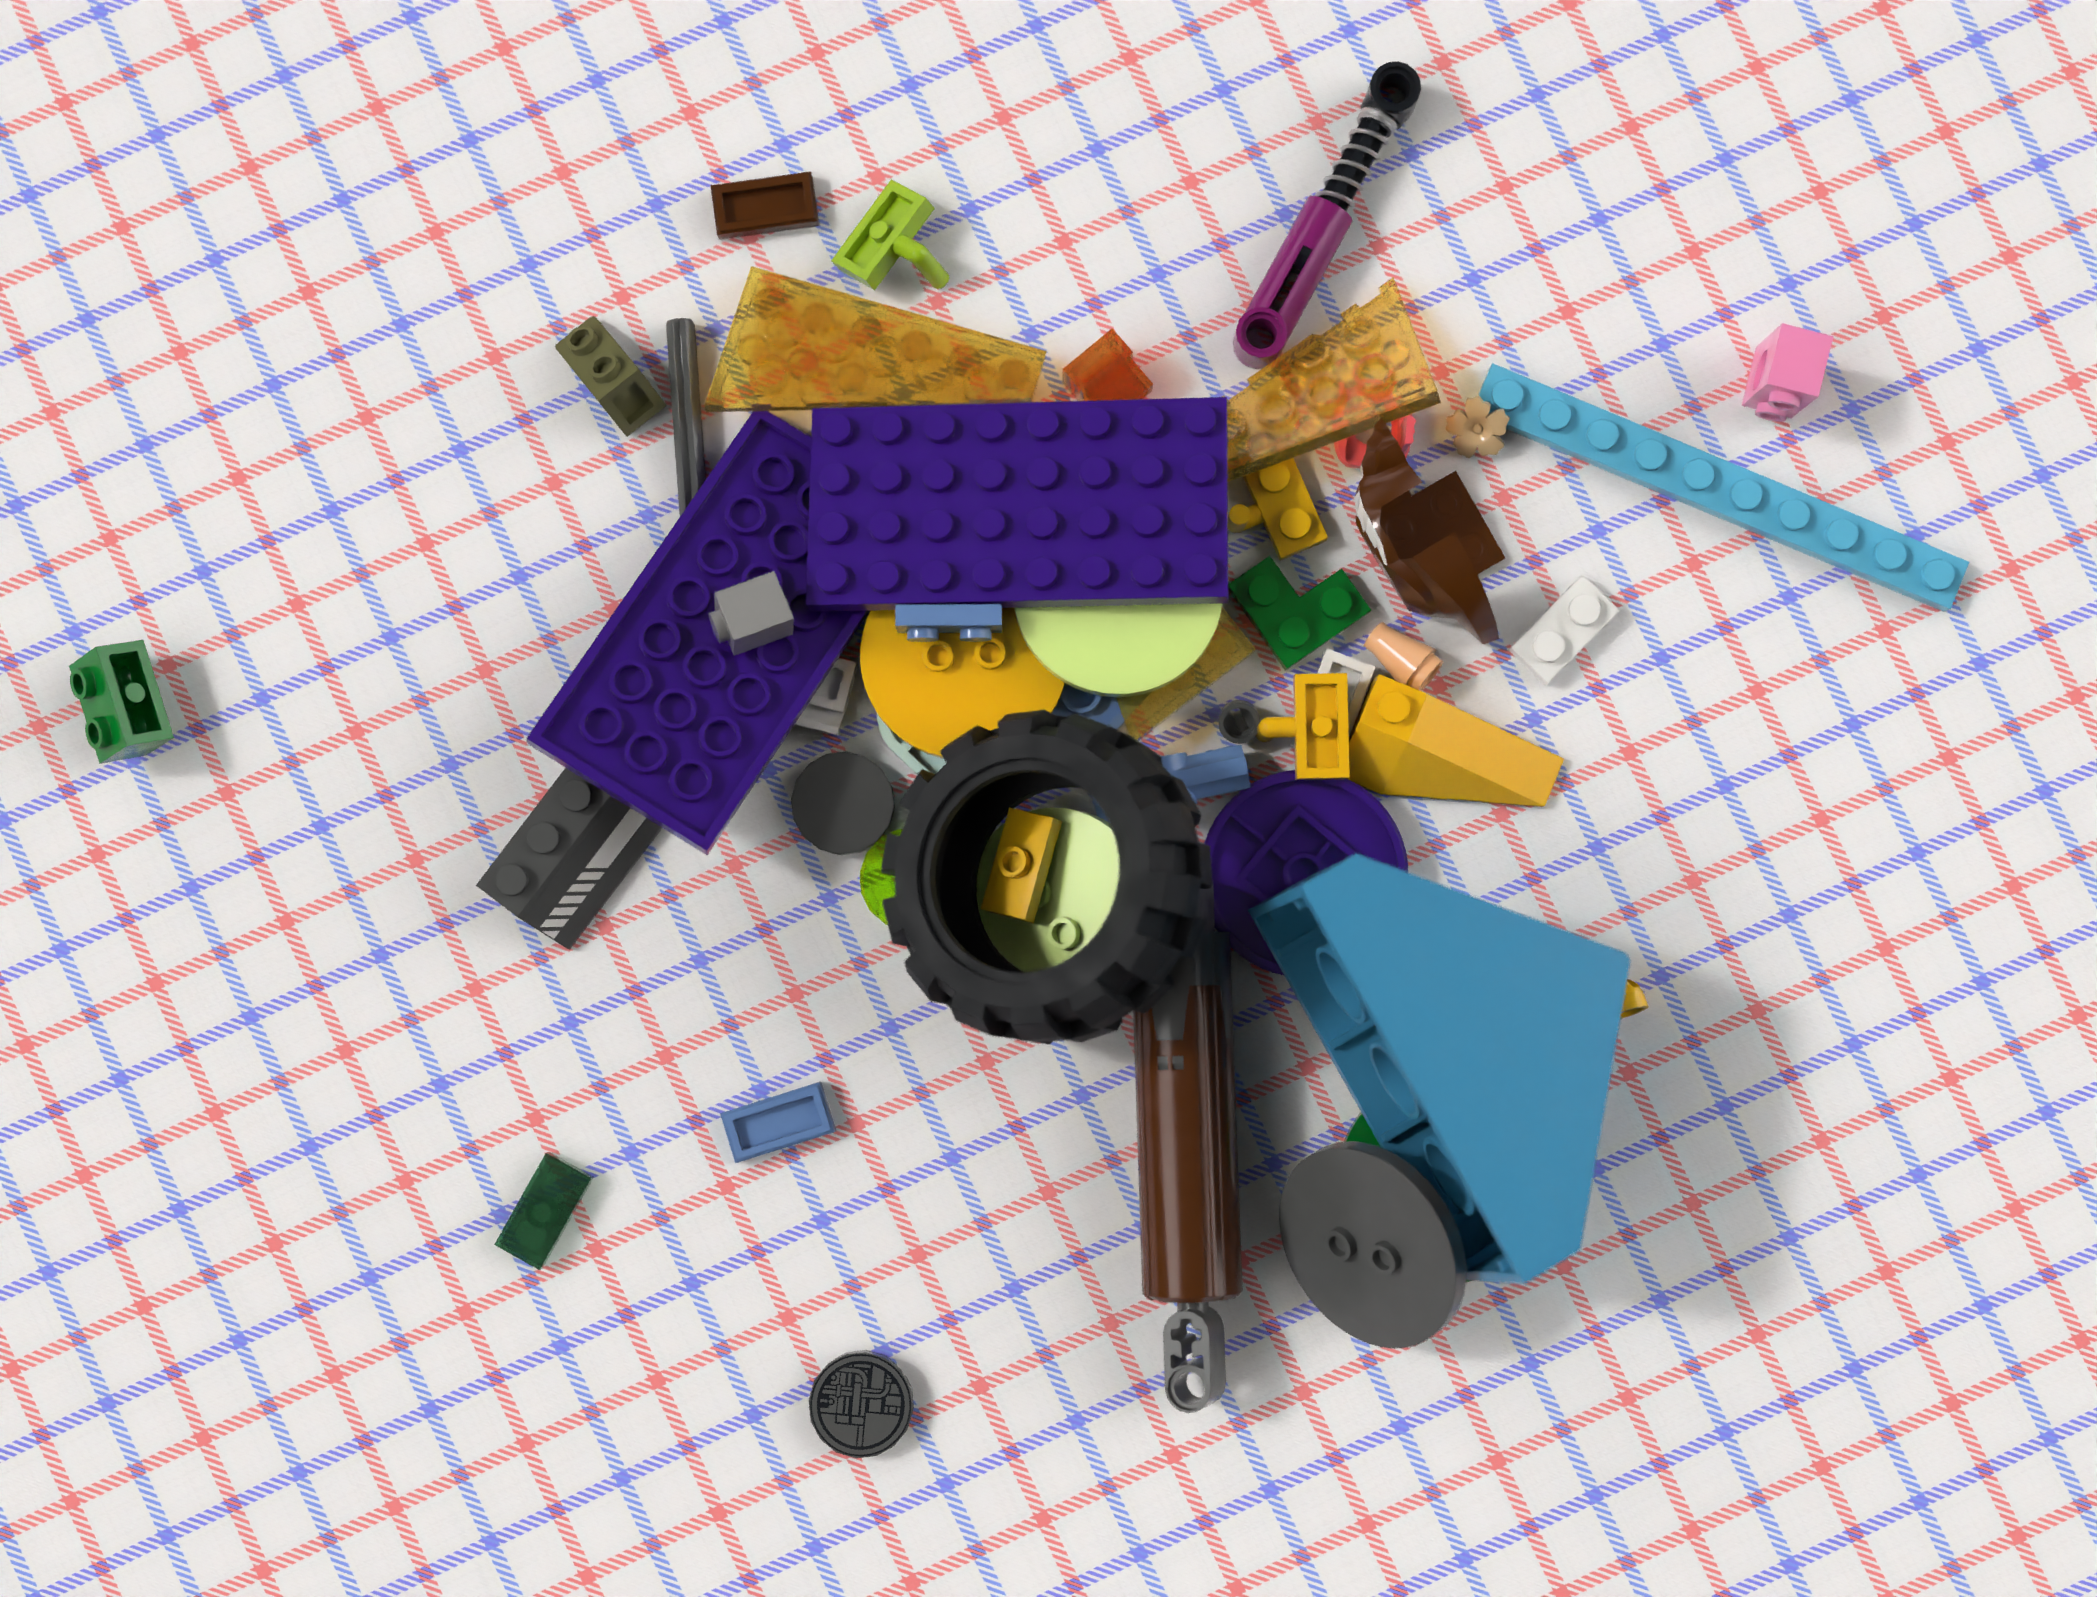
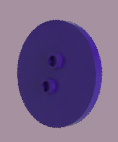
M1295 770L1266 776L1250 784V788L1243 789L1237 793L1217 815L1204 844L1210 846L1216 930L1218 932H1230L1231 948L1248 962L1280 975L1284 974L1248 909L1294 883L1355 854L1408 872L1407 853L1399 829L1389 812L1371 793L1349 779L1295 780Z

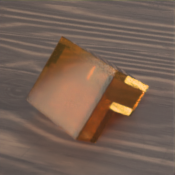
M1113 328L1063 368L1062 383L1077 401L1143 399L1153 389V383L1133 361V351Z

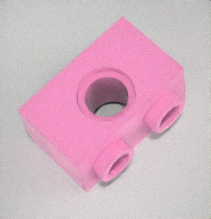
M1784 323L1778 326L1756 347L1742 406L1756 409V416L1770 421L1781 422L1785 421L1786 417H1794L1819 397L1834 336Z

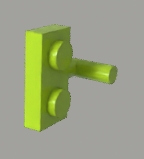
M892 179L831 260L841 272L873 290H876L900 256L912 262L932 287L936 289L943 288L949 281V274L924 245L913 240L935 208L927 198Z

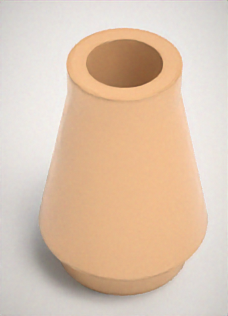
M1384 622L1379 623L1364 643V647L1374 654L1396 681L1419 691L1424 690L1443 664V661L1434 655L1436 652L1435 648L1390 628Z

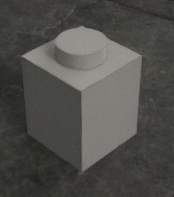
M774 571L714 593L715 611L708 613L718 642L722 643L728 640L734 656L793 634L794 617Z

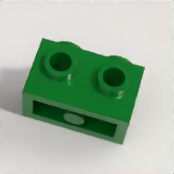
M144 640L97 646L69 665L71 689L74 696L80 700L86 719V737L90 746L96 751L99 764L146 756L174 738Z

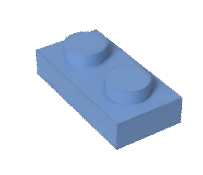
M1002 604L895 605V626L897 633H907V640L912 642L938 641L939 633H960V640L967 642L990 641L991 633H1002Z

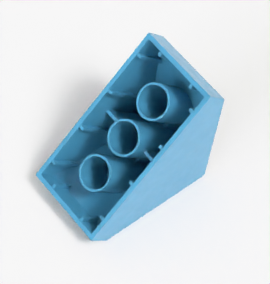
M1355 854L1314 873L1248 909L1380 1147L1396 1154L1417 1169L1431 1183L1447 1205L1463 1242L1467 1268L1466 1280L1526 1284L1580 1251L1630 966L1629 956L1617 949L1359 854Z

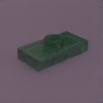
M546 1152L494 1245L538 1270L543 1269L594 1177L553 1153Z

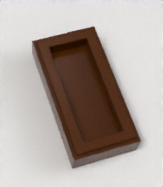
M811 171L710 185L719 240L820 226Z

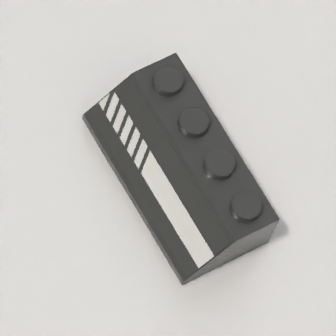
M565 768L476 886L515 916L570 950L661 831L662 827Z

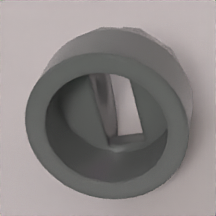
M1234 700L1227 703L1220 711L1218 718L1220 732L1225 739L1232 743L1242 744L1249 742L1258 733L1257 727L1260 723V716L1257 709L1251 703L1244 700ZM1233 709H1240L1241 715L1249 729L1240 732L1230 712Z

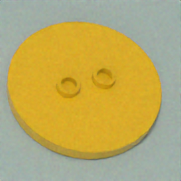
M1002 608V633H991V640L984 642L961 641L960 633H939V640L933 642L908 641L907 633H897L895 610L870 611L865 622L860 645V666L868 697L877 714L895 735L905 743L926 754L943 758L940 751L944 746L976 725L990 731L998 728L997 722L1006 714L1046 710L1052 713L1063 692L1065 683L1043 667L1027 646L1017 623L1014 608Z

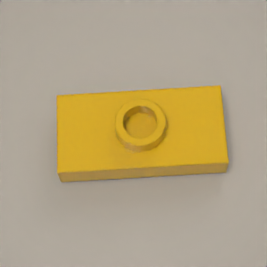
M1009 808L982 902V910L1034 923L1062 821L1049 816Z

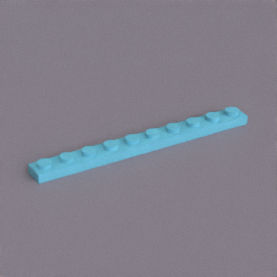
M1492 363L1478 393L1483 401L1491 404L1489 413L1498 409L1505 410L1506 415L1510 417L1506 425V429L1943 612L1951 609L1969 565V562L1496 364Z

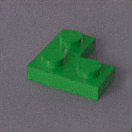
M1268 556L1229 583V592L1285 671L1371 611L1342 568L1301 597L1295 592L1271 556Z

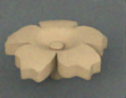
M1478 395L1475 398H1468L1466 400L1465 412L1457 409L1453 415L1448 416L1446 419V431L1457 435L1453 440V444L1457 448L1458 454L1471 458L1478 447L1481 456L1497 455L1499 450L1504 447V442L1499 436L1506 433V425L1510 419L1506 415L1505 410L1498 409L1489 413L1491 404L1483 401Z

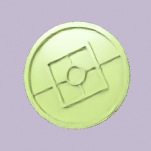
M1222 603L1024 607L1014 609L1017 623L1027 646L1036 659L1051 674L1064 683L1090 694L1107 697H1130L1146 694L1172 683L1186 673L1200 659L1214 636L1221 614Z
M1051 807L1029 811L1062 821L1034 923L990 913L981 909L1004 824L990 836L984 848L977 874L978 910L991 942L999 953L1016 968L1023 972H1034L1047 969L1069 959L1089 943L1104 923L1115 898L1119 875L1117 844L1108 821L1085 811Z

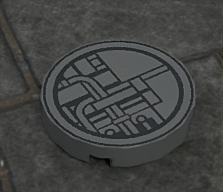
M869 1350L846 1352L829 1362L814 1380L808 1400L810 1421L820 1440L836 1453L853 1458L877 1456L894 1447L907 1431L914 1409L912 1386L903 1371L889 1357Z

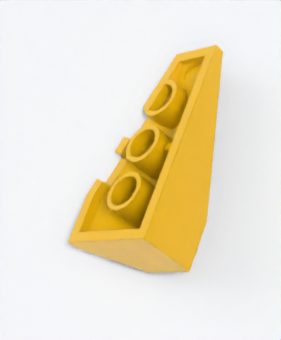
M1378 674L1372 680L1349 736V780L1380 795L1544 807L1564 761V758L1427 693L1381 674Z

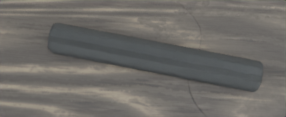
M675 318L668 320L666 323L680 516L706 480L695 325L692 319Z

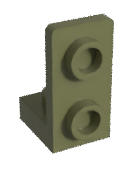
M595 316L590 317L580 326L573 329L556 344V350L626 437L667 406L639 368Z

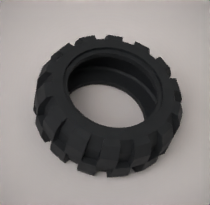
M1046 710L1006 714L997 722L998 728L991 731L976 725L943 747L940 753L946 764L936 774L923 769L918 773L899 803L902 807L910 810L901 835L887 833L881 872L895 876V896L883 899L882 903L892 944L907 946L911 956L904 961L906 972L931 1002L946 1004L951 1008L956 1021L990 1036L1050 1045L1053 1041L1061 1040L1083 1042L1117 1031L1124 1016L1132 1011L1145 1014L1174 986V979L1169 975V972L1180 955L1193 957L1207 919L1197 917L1196 913L1200 889H1210L1212 887L1210 846L1199 842L1195 826L1200 822L1201 813L1183 780L1171 776L1162 766V757L1132 736L1106 724L1076 713L1065 717L1057 716ZM1067 787L1082 788L1100 806L1114 833L1119 856V875L1115 898L1104 923L1089 943L1079 952L1047 969L1023 972L999 953L987 935L981 921L976 888L980 860L990 836L1008 814L1009 808L1014 809L1025 800L1048 790Z

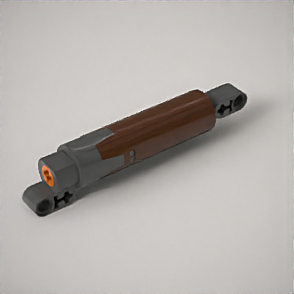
M1213 880L1210 889H1200L1196 916L1207 919L1193 957L1180 955L1169 972V975L1174 979V986L1145 1014L1133 1011L1142 1294L1149 1300L1177 1303V1312L1169 1317L1164 1325L1163 1332L1165 1391L1171 1405L1179 1411L1186 1413L1198 1412L1220 1399L1225 1391L1224 1325L1218 1312L1209 1306V1302L1234 1299L1243 1291L1230 932H1215ZM1191 1323L1192 1328L1201 1330L1200 1339H1197L1195 1334L1187 1333V1324ZM1191 1353L1192 1358L1198 1357L1200 1355L1203 1356L1201 1358H1196L1190 1361H1187L1186 1356ZM1189 1372L1197 1374L1204 1382L1205 1391L1202 1398L1196 1397L1188 1389L1187 1376Z

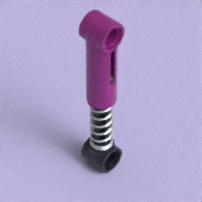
M1399 61L1387 62L1380 66L1372 75L1366 96L1360 105L1362 112L1357 117L1358 127L1349 132L1350 142L1340 148L1342 156L1340 160L1332 163V175L1326 176L1323 179L1325 188L1323 191L1317 192L1315 196L1307 197L1244 315L1239 319L1233 339V349L1238 360L1245 366L1254 369L1267 368L1273 365L1281 356L1282 350L1353 222L1352 217L1346 211L1349 207L1355 206L1353 198L1357 191L1364 190L1361 184L1365 176L1372 175L1370 170L1374 160H1380L1378 152L1382 145L1389 144L1387 137L1394 134L1396 129L1401 128L1402 124L1412 115L1420 95L1421 82L1417 72L1408 64ZM1388 86L1396 87L1402 91L1405 100L1400 103L1388 102L1382 97L1380 89ZM1292 272L1298 275L1277 313L1272 307ZM1254 328H1262L1271 334L1274 343L1267 348L1259 349L1248 342L1246 334Z

